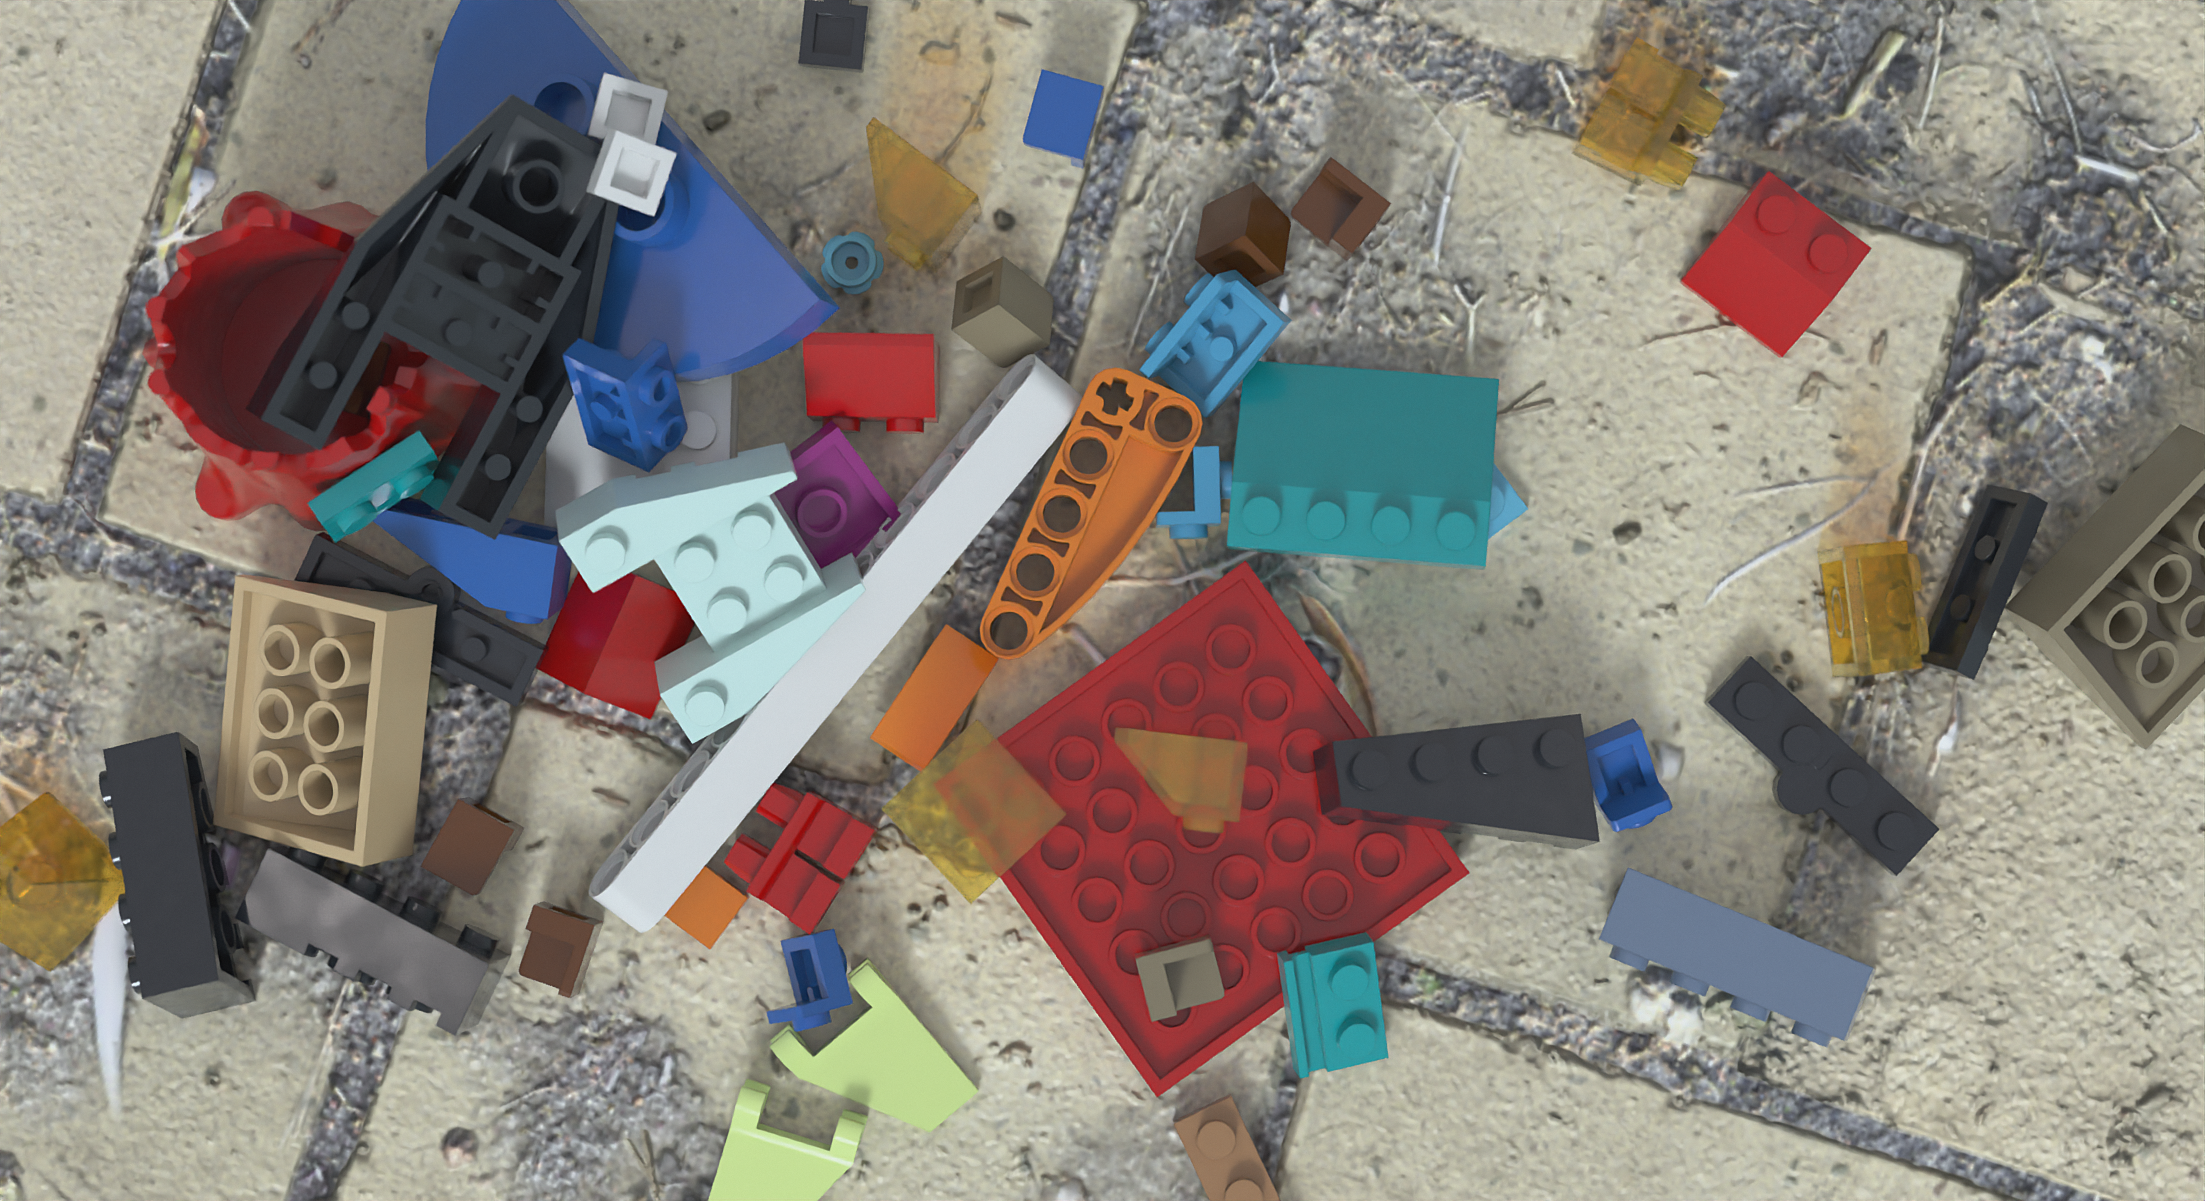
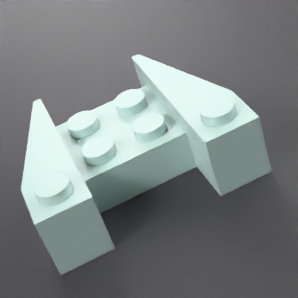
M785 442L737 452V458L695 466L694 461L671 466V472L638 479L633 474L611 479L555 511L559 542L593 593L655 559L703 634L654 662L660 696L692 744L749 713L866 591L857 560L852 552L822 569L819 567L774 494L775 491L798 479L790 451Z

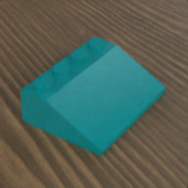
M1258 361L1244 377L1242 383L1227 547L1230 550L1484 570L1486 567L1499 379Z

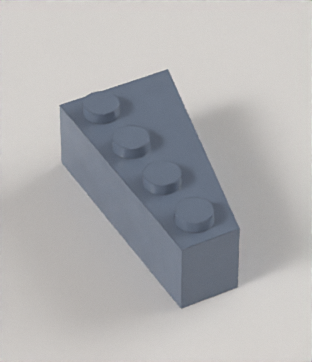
M1627 868L1599 937L1600 940L1613 945L1609 955L1612 959L1644 972L1649 960L1673 970L1669 980L1670 983L1704 997L1711 985L1734 995L1730 1008L1764 1022L1767 1021L1770 1011L1795 1020L1791 1033L1827 1048L1832 1036L1843 1041L1848 1040L1876 971L1871 966L1631 868Z

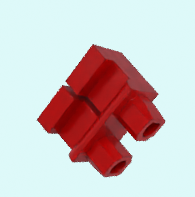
M774 782L764 795L756 812L784 829L771 850L746 833H742L728 853L724 863L741 879L750 883L746 892L789 918L790 922L810 935L817 929L845 882L799 854L798 850L818 861L824 868L840 878L846 879L879 828L814 791L807 792L804 795L796 789Z

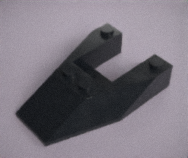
M510 94L353 241L278 348L246 410L270 425L321 450L384 333L386 332L481 383L478 392L433 473L434 479L426 486L420 499L437 511L496 540L574 395L563 354L578 338L592 344L594 343L619 208L618 203L586 192L602 146L517 96Z

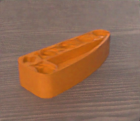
M1117 367L1104 369L1094 376L1084 393L983 615L980 625L981 641L990 653L1006 660L1020 659L1030 653L1074 617L1124 563L1156 518L1157 512L1160 511L1177 483L1199 439L1203 423L1201 412L1193 401L1184 395L1125 369ZM1113 383L1123 384L1126 387L1125 398L1133 403L1128 411L1119 407L1116 415L1104 412V399L1097 395L1102 387L1111 391ZM1174 408L1181 410L1190 419L1191 432L1185 439L1179 442H1169L1162 439L1156 432L1155 419L1159 413L1166 409ZM1081 441H1097L1104 447L1107 452V461L1100 471L1093 474H1084L1077 471L1071 464V451ZM1064 497L1071 499L1078 505L1081 517L1074 529L1069 532L1060 533L1053 531L1046 525L1044 511L1049 502L1056 498ZM1029 556H1043L1054 566L1053 581L1043 590H1027L1018 581L1017 572L1019 565ZM1002 614H1018L1027 623V638L1016 649H1002L992 639V625Z

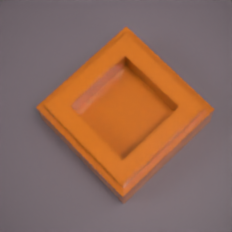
M706 864L664 916L708 949H712L750 896Z

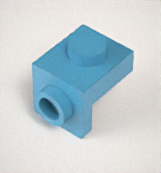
M1219 446L1194 447L1192 450L1193 511L1157 512L1156 528H1169V539L1208 538L1207 527L1220 526V499H1231L1232 463L1231 461H1219Z

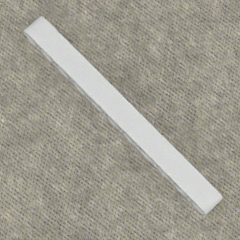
M1035 354L1023 357L1006 373L897 507L901 516L885 532L882 528L891 521L888 517L879 528V532L856 557L866 591L749 713L708 735L599 868L590 884L589 896L640 933L650 930L662 919L1069 424L1082 400V396L1078 391Z

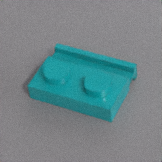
M418 430L307 504L336 543L345 536L355 533L370 524L379 514L400 500L410 497L425 488L434 479L433 473L439 464V460L420 430Z
M1366 932L1305 946V951L1288 954L1287 951L1277 953L1292 1064L1300 1079L1309 1077V1072L1325 1068L1327 1072L1389 1058L1374 942Z

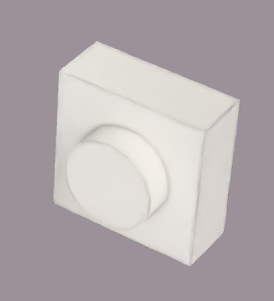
M604 73L601 78L587 138L602 146L608 129H613L655 145L668 91Z
M608 129L586 192L654 216L677 153L620 131Z

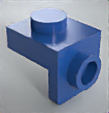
M1633 718L1584 738L1593 798L1597 808L1614 832L1627 828L1643 827L1652 822L1656 816L1672 809L1669 795L1658 781L1642 730Z
M835 929L813 932L810 935L803 934L780 941L796 1003L767 1011L769 1024L792 1021L794 1032L831 1023L830 1010L853 1004L846 977L847 960L842 947L838 944Z

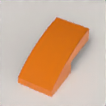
M946 624L870 738L924 773L999 659Z

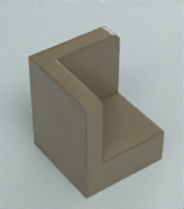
M1002 256L956 281L951 330L997 366L1005 368L1018 362L1023 357L1050 345L1054 299L1047 290Z
M1210 935L1135 954L1152 1022L1176 1016L1177 1010L1212 1002L1224 997L1225 992Z

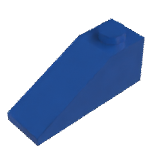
M410 497L400 500L373 520L374 523L485 607L506 611L505 617L509 620L525 624L541 623L544 619L548 620L564 606L568 592L572 560L559 542L557 528L507 518L496 540H493L437 511L424 501Z

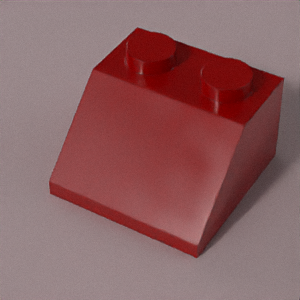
M1768 171L1754 182L1679 283L1776 356L1782 358L1832 302L1872 248Z
M812 332L803 338L807 416L812 421H822L823 427L832 420L842 433H859L861 422H886V432L895 434L924 433V423H939L940 346L934 334Z

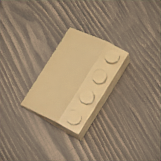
M245 574L235 575L213 825L362 867L412 855L437 605L384 592Z

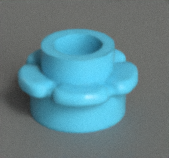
M851 232L845 236L837 235L830 239L822 252L825 263L821 266V272L825 281L831 287H841L845 293L851 295L861 294L869 290L872 280L878 279L881 276L884 267L883 256L881 252L875 250L874 240L861 232ZM850 257L858 260V265L854 269H849L846 266V261Z

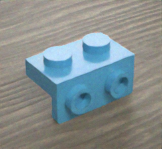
M1236 270L1220 273L1215 277L1208 273L1191 288L1184 298V303L1189 306L1188 310L1175 325L1169 321L1153 335L1145 347V351L1150 356L1139 369L1148 379L1160 376L1177 393L1193 401L1205 418L1215 414L1291 322L1287 315Z

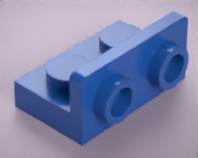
M580 338L563 354L588 445L648 473L667 453L672 452L679 446L687 432L688 426L668 347L665 342L656 338L651 339L631 361L614 349L605 350Z

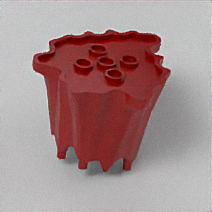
M259 191L242 192L233 197L225 206L221 218L222 230L183 244L177 250L176 272L162 288L159 295L152 297L146 304L145 311L151 320L155 335L145 343L142 352L148 364L154 368V371H152L147 380L148 387L152 393L162 398L169 409L181 421L190 438L205 454L195 484V496L200 508L211 517L225 521L240 520L261 507L275 504L288 510L294 520L304 528L316 532L326 531L307 504L309 501L418 430H420L438 458L446 451L481 386L480 382L385 332L380 341L388 343L392 350L381 387L378 388L366 408L371 412V419L342 411L321 450L270 425L246 410L278 348L353 241L379 217L378 215L371 214L361 205L345 201L315 209L296 210L269 194Z

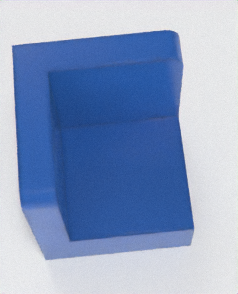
M1042 69L1023 134L1024 145L1071 158L1072 166L1083 169L1103 101L1104 86Z

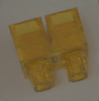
M1636 37L1626 50L1601 97V101L1596 106L1571 154L1638 186H1641L1649 179L1656 184L1679 190L1685 184L1698 157L1668 142L1677 124H1680L1707 138L1715 128L1726 105L1709 91L1698 86L1703 75L1689 69L1680 68L1658 55L1659 49Z

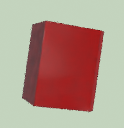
M578 571L564 606L545 644L549 649L539 670L583 694L652 720L662 699L659 693L654 662L686 645L695 622L674 590L634 572L622 576L593 593Z

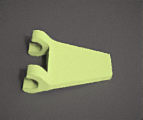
M868 957L848 973L850 977L848 981L870 1006L817 1051L813 1052L798 1031L794 1032V1028L790 1023L770 1039L772 1044L769 1047L799 1079L928 1132L933 1131L979 1092L977 1086L905 1004Z
M746 1079L736 1102L731 1126L708 1201H818L853 1165L868 1116L844 1109L842 1116L839 1118L832 1145H828L761 1124L760 1120L771 1086Z

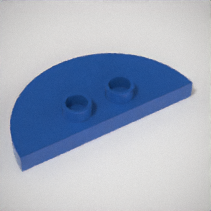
M461 0L445 33L437 55L429 88L426 113L427 171L510 94L517 96L587 137L603 74L607 73L638 83L641 82L568 0ZM664 109L655 145L677 154L654 216L619 204L593 344L605 350L614 349L631 361L651 339L656 338L667 344L676 383L694 382L729 375L772 358L815 331L840 307Z

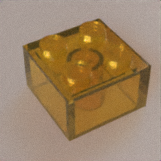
M976 719L881 808L970 904L1067 814L1066 810L980 719Z

